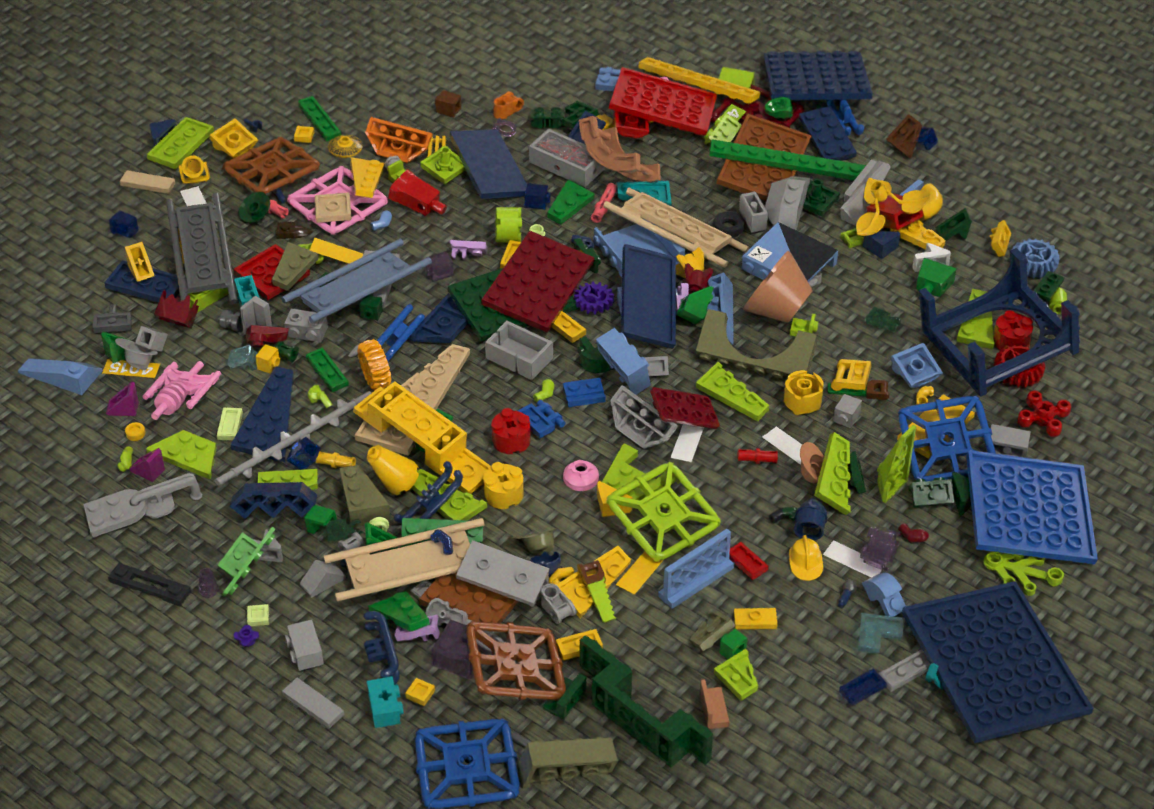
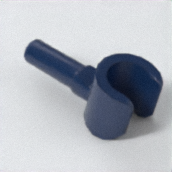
M247 118L244 119V122L252 127L254 133L257 132V128L262 129V122L260 120L252 122Z

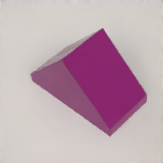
M130 382L109 400L106 411L107 415L136 416L139 400L134 382Z
M157 448L141 456L129 470L154 482L165 470L161 450Z

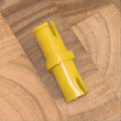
M317 451L315 463L331 465L332 468L349 467L356 465V458L342 456L336 452L331 454Z

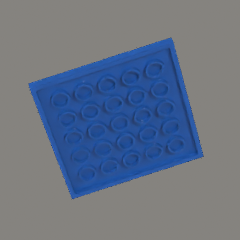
M968 450L966 459L976 549L1096 564L1098 558L1084 465Z

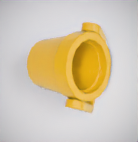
M188 156L183 160L182 165H179L183 183H199L209 180L210 174L207 162H203L200 157ZM204 169H205L206 175L201 176V174L203 173V171H204Z

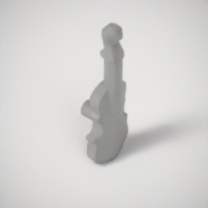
M439 598L432 599L426 609L427 616L438 615L437 626L446 623L448 627L460 631L472 622V620L468 619L465 611L457 608L451 609L449 602ZM483 631L490 637L494 635L492 631Z

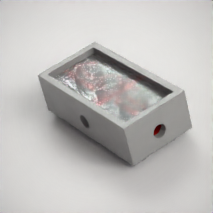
M551 129L546 130L529 146V163L569 179L583 187H586L605 169V166L598 163L589 154L585 144Z

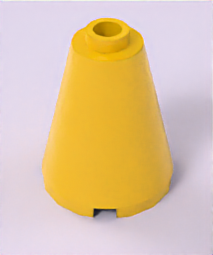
M380 445L371 447L368 450L367 461L388 492L392 495H401L399 492L403 490L407 492L411 489L419 476L417 472L419 467L413 460Z

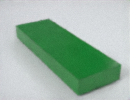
M323 347L306 354V359L332 393L349 386V381Z

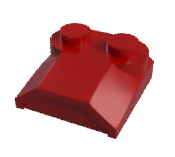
M614 111L613 125L621 136L641 138L649 134L648 120Z

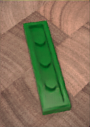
M313 96L298 101V106L326 142L341 136V131Z

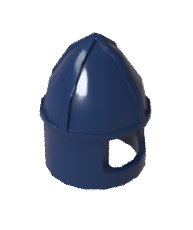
M811 498L801 504L796 511L794 532L798 537L803 538V535H806L803 533L804 526L819 528L817 535H806L809 539L818 540L824 535L827 511L821 502Z

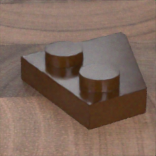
M908 114L886 140L911 159L922 124Z

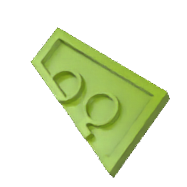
M318 469L258 472V483L303 482L311 490L318 489Z

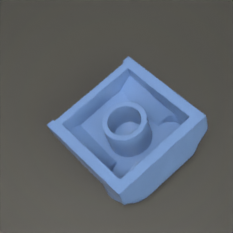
M924 343L894 354L890 359L893 371L901 375L910 388L923 386L943 374Z

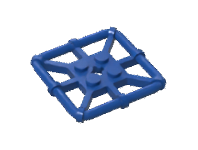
M964 396L947 400L936 399L935 402L912 405L900 409L898 414L902 435L909 429L906 420L908 419L925 429L927 439L914 441L910 467L915 479L933 481L935 478L943 477L945 480H950L952 472L926 476L937 460L949 458L953 472L968 477V469L959 470L956 457L966 456L968 450L975 451L971 448L969 441L972 438H984L987 453L996 454L991 437L992 430L988 426L984 408L979 397ZM968 404L960 417L946 419L943 408ZM975 407L981 429L967 431L964 421ZM936 409L940 420L926 422L913 413ZM945 435L953 438L951 442H946L943 439H945ZM929 446L932 457L920 472L914 449Z
M502 718L466 723L458 721V724L420 728L415 733L416 772L419 774L421 797L426 808L440 809L464 805L474 807L476 806L475 804L515 799L519 795V778L516 766L518 758L517 753L514 752L511 729L507 720ZM492 728L483 739L470 741L466 739L465 731ZM459 732L461 742L444 743L433 735ZM500 732L503 733L505 752L488 754L487 746ZM426 741L442 751L444 760L426 762L424 742ZM464 759H468L469 762H472L468 765L462 764L464 763ZM506 762L510 783L492 773L490 764ZM445 770L446 778L430 794L428 772ZM488 780L504 791L474 795L473 782ZM467 783L468 796L438 800L451 785Z

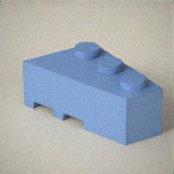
M613 328L596 339L599 352L609 366L620 374L619 380L622 383L626 382L631 392L637 395L651 386L647 369L649 366L648 362L644 357L638 355L634 345H629L627 338L622 332L619 333Z

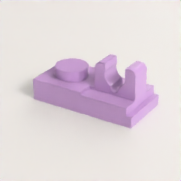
M450 240L453 259H456L458 252L462 253L463 260L466 259L467 252L472 253L474 256L487 254L488 247L486 242Z
M438 615L428 616L430 625L412 632L397 626L395 632L397 641L412 640L419 636L422 637L423 641H428L429 634H433L434 638L438 639L440 634L437 626Z

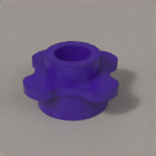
M245 625L239 632L234 633V639L239 640V644L244 647L253 645L255 640L259 638V633L253 631L250 625Z

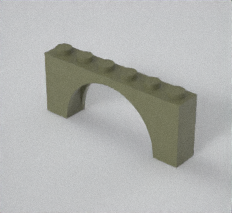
M711 309L707 310L696 348V353L700 356V359L710 361V359L717 360L722 365L734 364L736 365L735 367L746 370V368L754 369L753 371L759 374L767 372L776 378H788L791 373L805 370L809 374L818 342L817 334L798 330L792 344L779 355L767 359H754L739 353L729 342L727 337L728 317L726 313Z

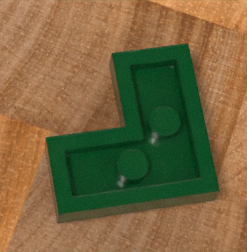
M576 101L565 107V112L568 116L562 119L563 125L573 129L584 111L598 116V109Z

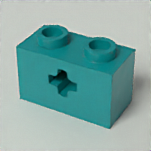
M252 275L234 279L240 307L254 296L259 297Z
M393 676L367 681L374 727L379 728L401 724L400 715L404 714L402 701H397V698L400 697L398 684L394 685Z

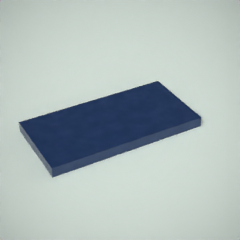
M498 129L450 131L449 138L480 199L529 196L530 189Z
M628 244L623 246L621 332L625 337L671 349L675 347L676 257Z

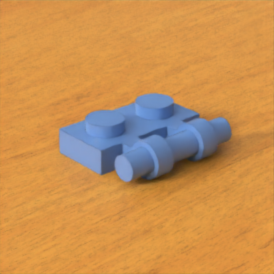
M600 67V74H598L595 89L614 92L618 80L617 76H619L621 70L612 69V67Z

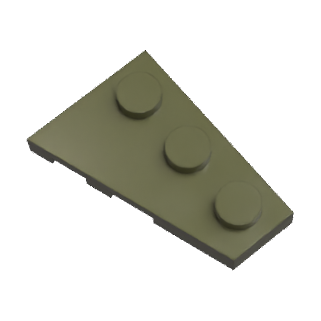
M288 242L272 278L273 285L288 291L319 259L318 253Z

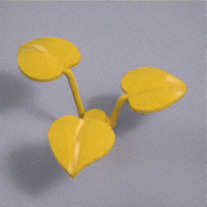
M868 178L864 190V199L868 204H875L876 212L865 213L858 219L856 224L857 235L869 236L882 229L885 224V217L879 215L878 202L886 200L887 196H891L899 204H902L903 212L913 214L924 208L931 195L925 191L913 190L905 193L903 200H899L891 193L892 187L889 182Z

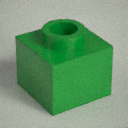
M736 629L732 630L729 634H724L720 640V654L726 659H730L744 649H747V637Z

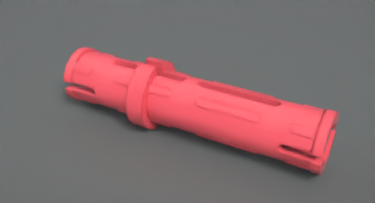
M614 183L607 184L601 199L595 204V210L591 215L593 222H601L603 215L607 213L608 209L603 207V203L606 201L611 202L617 191V186Z

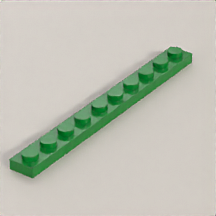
M711 139L709 156L848 180H855L866 167V165L714 139Z

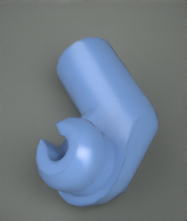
M385 210L381 213L379 220L371 222L372 230L375 231L388 227L392 219L391 212Z

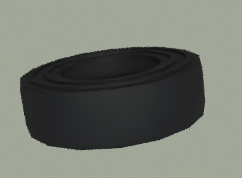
M724 211L715 216L713 227L732 236V238L742 234L745 228L744 218L736 212ZM725 222L734 223L735 226L727 227L722 224Z

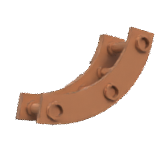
M594 116L579 120L582 140L585 141L589 154L598 163L638 182L660 181V164H640V154H625L619 143L616 127L601 130L598 128L597 118Z

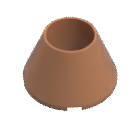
M787 251L776 263L745 304L743 310L787 323L793 318L813 290L791 252Z

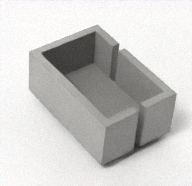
M506 321L497 330V333H494L485 342L486 359L514 372L518 370V374L530 380H533L553 359L552 341L509 321Z

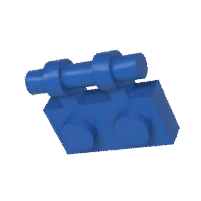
M542 400L536 403L538 407L531 403L518 410L529 416L530 430L539 439L553 432L555 425L562 428L566 424L562 416L558 412L555 413L552 410V406Z

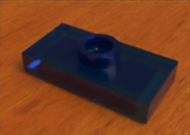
M873 668L840 686L839 692L853 706L886 688L887 682Z

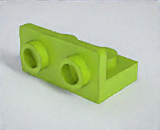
M726 113L723 118L719 117L716 120L714 130L710 129L705 135L707 139L704 144L711 143V139L731 142L742 125Z

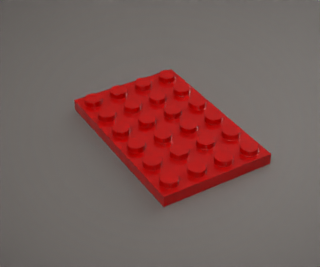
M622 67L609 109L705 136L708 131L717 94Z

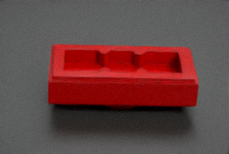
M742 542L730 548L729 559L752 580L768 571V565Z

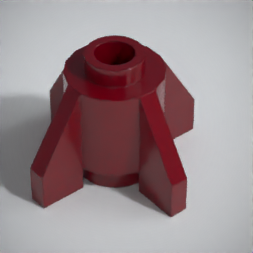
M689 263L685 264L686 278L683 279L682 283H688L689 294L709 287L708 280L712 276V268H708L703 272L701 270H694Z

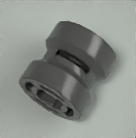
M223 310L220 316V326L224 328L231 327L232 330L240 331L243 327L241 313L236 312L234 314L231 310Z

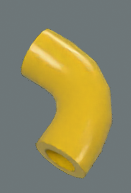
M931 183L924 185L920 190L931 195L928 203L922 208L923 217L918 219L920 221L935 216L943 206L941 193Z

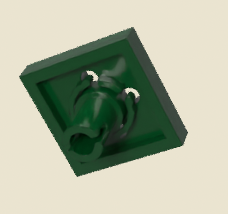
M821 179L810 180L803 209L823 216L839 199L840 192L823 186Z

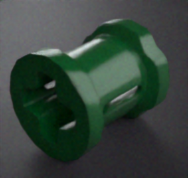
M279 341L275 348H278L279 357L286 358L289 362L296 360L299 352L298 347L285 345L282 341Z

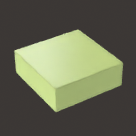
M268 604L247 606V624L250 626L269 625Z

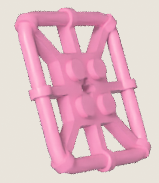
M339 166V168L333 169L318 179L314 178L311 180V183L290 194L287 202L302 213L308 221L314 222L326 232L331 233V235H336V233L345 230L356 222H362L365 220V217L387 205L388 198L377 189L373 198L356 196L354 185L348 187L343 183V176L346 175L353 180V173L351 170L344 168V166ZM338 175L337 182L328 187L323 184ZM313 189L320 190L316 194H306ZM350 193L351 214L354 216L351 217L352 220H346L337 225V221L331 222V226L325 222L316 223L315 207L308 210L298 202H315V195ZM359 203H375L363 211L355 207Z

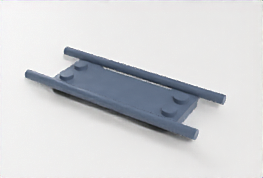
M398 239L281 297L285 304L300 296L304 304L317 312L309 316V321L314 323L431 264L432 260L430 257H427L410 266L390 253V251L404 245L403 240ZM371 261V263H369V264H367V265H365V266H363V267H361V268H358V267H360V266H362V265H364V264H366V263H368V262Z

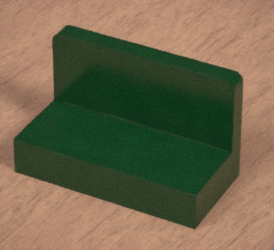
M580 673L574 681L564 677L565 693L559 700H547L543 704V710L565 720L587 690V677Z

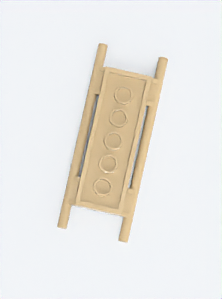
M631 188L627 189L626 194L633 198L626 201L622 208L608 201L603 205L604 208L692 252L701 247L705 259L723 268L727 266L728 261L714 255L718 250L727 244L744 253L749 249L748 246L732 239V236L643 192L639 193Z
M483 518L324 555L325 564L343 559L346 560L354 587L351 590L335 593L336 601L457 573L470 546L465 530L484 526ZM441 536V538H439V539H434V540H430V541H426V542H422V543H418V544H414V545H409V546H405V547H401V548H397V549H393V550H388V551H384V552H380V553H376V554L370 555V553H372V552H377V551H381V550H385V549H389V548H393V547H398V546H402V545H406V544H410V543H414V542H419V541H423V540H427V539H431V538H435V537Z

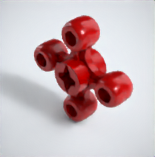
M1030 391L1027 395L1026 403L1035 410L1033 412L1029 410L1020 411L1017 418L1018 425L1027 428L1035 421L1039 426H1046V432L1049 436H1059L1062 431V423L1060 420L1054 419V416L1067 417L1071 412L1070 402L1060 400L1054 406L1049 401H1042V394L1039 391Z

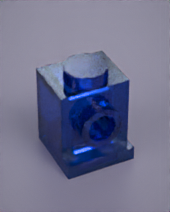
M121 210L109 219L111 234L118 233L131 238L139 231L137 218Z

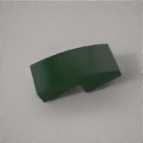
M581 238L574 239V249L595 257L594 263L589 270L598 273V266L601 264L599 254H596L593 248L588 249L587 245L583 244Z

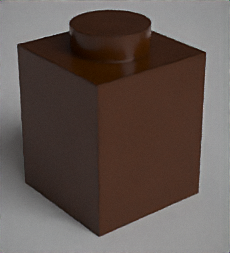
M443 90L436 96L434 101L436 113L454 118L461 110V95Z

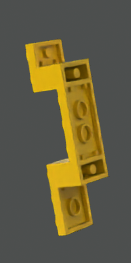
M394 381L385 389L379 387L353 407V412L381 433L393 425L425 449V465L440 476L445 470L444 462L449 461L452 464L453 471L447 481L452 484L455 480L454 471H461L463 481L458 489L463 493L468 492L472 494L484 484V474L492 466L466 448L467 432Z

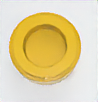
M138 422L127 425L125 428L127 439L131 441L141 440L145 436L144 425Z

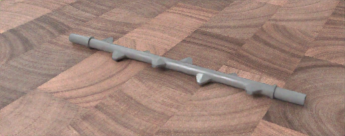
M368 391L356 399L353 398L349 403L341 399L337 400L338 409L322 418L315 414L310 415L309 426L293 435H289L284 431L281 432V442L265 451L254 447L252 449L253 458L235 468H231L230 471L216 478L215 483L220 486L230 479L238 477L239 474L250 478L252 476V467L270 456L281 460L282 449L298 440L305 444L310 443V433L327 423L338 427V417L352 410L353 407L369 396L371 392Z

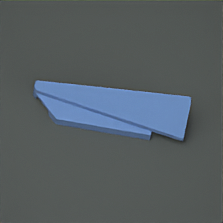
M723 272L710 277L708 280L709 286L714 287L712 292L713 299L708 305L707 310L711 309L726 313L728 317L727 337L731 345H734L733 284Z

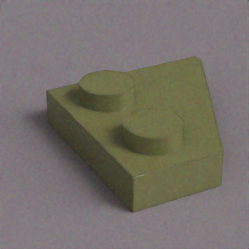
M713 608L708 612L711 616L708 621H702L698 630L690 638L692 644L703 652L711 648L719 638L729 633L730 629L735 626L731 618Z

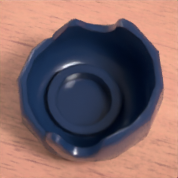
M544 551L541 556L530 558V561L549 568L550 577L560 568L561 555L557 551L553 555H549Z

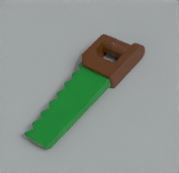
M871 380L867 382L865 390L842 388L839 391H835L831 388V384L828 383V394L866 396L867 399H889L888 382L884 380Z

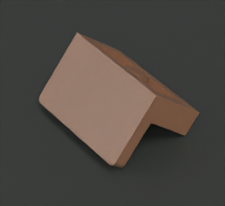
M705 679L701 680L700 698L707 727L709 729L729 727V718L722 688L707 689Z

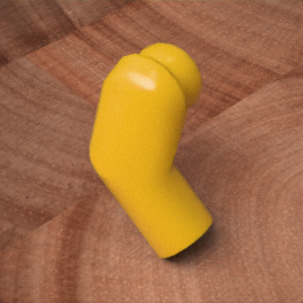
M572 567L558 568L550 576L548 584L557 585L562 578H567L574 574V569Z

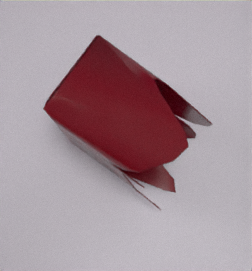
M164 290L154 315L162 321L192 329L199 309L197 305L198 299L193 304L191 310H189L190 295L181 301L180 296L175 299L173 294L166 298V291Z

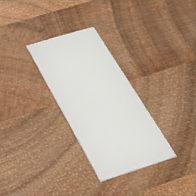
M199 187L180 191L187 206L206 203Z
M683 424L671 458L692 462L704 427Z
M777 426L762 437L801 465V443Z
M834 540L823 553V555L869 577L879 574L885 564Z

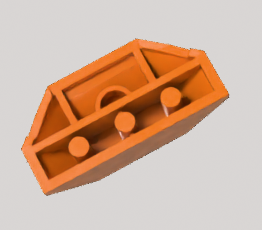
M370 117L365 131L378 156L385 158L398 156L404 163L408 164L428 150L433 136L430 132Z

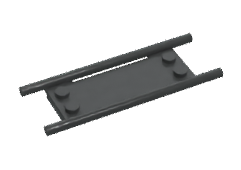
M215 192L212 194L214 205L212 203L177 207L174 210L173 200H166L181 301L188 296L187 293L228 287L230 303L236 304L238 301L219 193ZM215 223H217L225 269H223ZM177 228H179V231H180V238H181L182 251H183V257H184V264H185V270H186V274H185V275H184L183 262H182L181 249H180V243H179V236H178V230H177Z

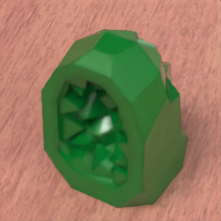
M774 98L764 106L765 112L774 118L785 119L793 117L790 98Z

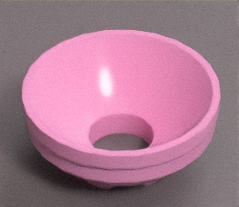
M574 461L564 469L563 481L572 490H590L599 481L598 469L588 461ZM578 466H584L586 470L580 472L577 471L576 468Z

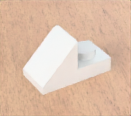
M926 243L924 253L914 254L912 268L914 272H919L924 258L949 266L951 252L931 243Z

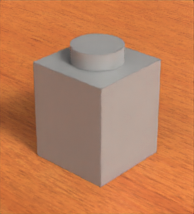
M141 326L135 344L162 352L168 334Z
M844 394L835 407L833 422L851 428L860 415L862 400Z

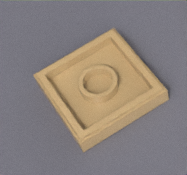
M350 193L315 195L316 223L352 220Z

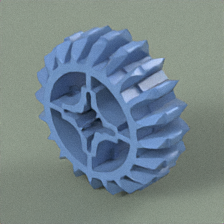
M1028 238L1027 241L1022 239L1021 242H1017L1013 246V249L1017 248L1026 255L1028 259V276L1033 279L1035 277L1041 279L1048 271L1054 272L1058 268V250L1055 249V246L1050 245V242L1045 243L1043 239L1039 241L1036 238L1034 240Z

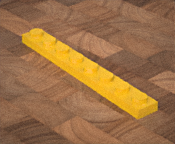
M647 57L639 61L638 68L644 69L646 72L657 73L661 77H669L674 81H682L691 86L695 85L703 90L714 91L716 94H724L731 99H740L744 103H752L760 98L759 91Z

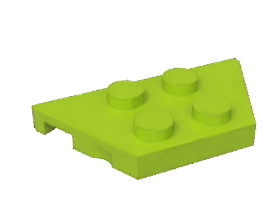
M182 430L146 448L147 453L159 448L162 452L163 461L209 480L212 477L211 470L212 466H214V456L217 449L216 443Z

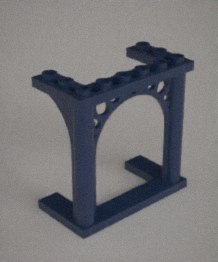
M1017 248L1010 250V266L1004 277L993 289L936 316L935 298L926 288L919 290L922 332L980 397L987 394V387L1067 351L1072 355L1079 353V309L1077 306H1073L1069 300L1062 302L1061 321L1057 313L1053 312L1047 303L1043 302L1037 293L1028 287V259ZM1019 299L1022 304L1016 306L1013 302ZM995 310L1017 311L1032 318L1040 330V336L1036 344L1027 352L988 370L985 368V352L975 342L968 344V361L943 333V331L981 314ZM1046 335H1054L1056 338H1055V339H1048V338H1045V336H1046Z

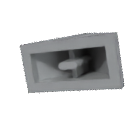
M315 560L301 580L300 585L312 598L345 580L346 576L335 563L325 564V561Z

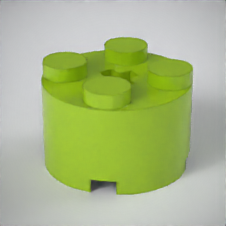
M496 207L495 241L499 243H509V240L521 242V208Z

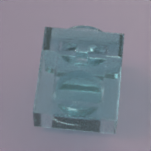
M250 345L231 350L227 364L231 369L247 364L252 371L256 370L255 356L257 352Z

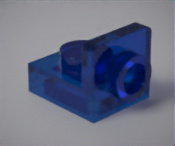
M922 127L917 140L918 143L924 144L926 150H930L938 143L933 127Z

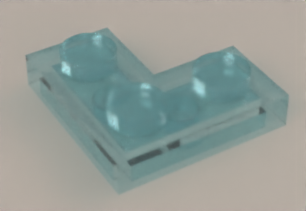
M862 613L858 651L879 653L881 637L902 640L904 618Z

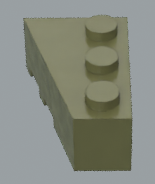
M360 465L340 468L341 485L351 528L363 526L376 517H382L391 521L388 502Z

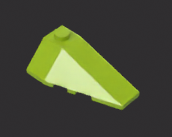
M912 425L900 437L885 460L877 468V483L882 502L884 503L908 481L916 432L915 425Z

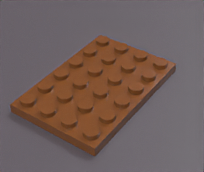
M747 113L734 143L804 155L811 135ZM726 159L716 184L744 194L757 192L759 199L767 201L771 183L795 176L797 171Z

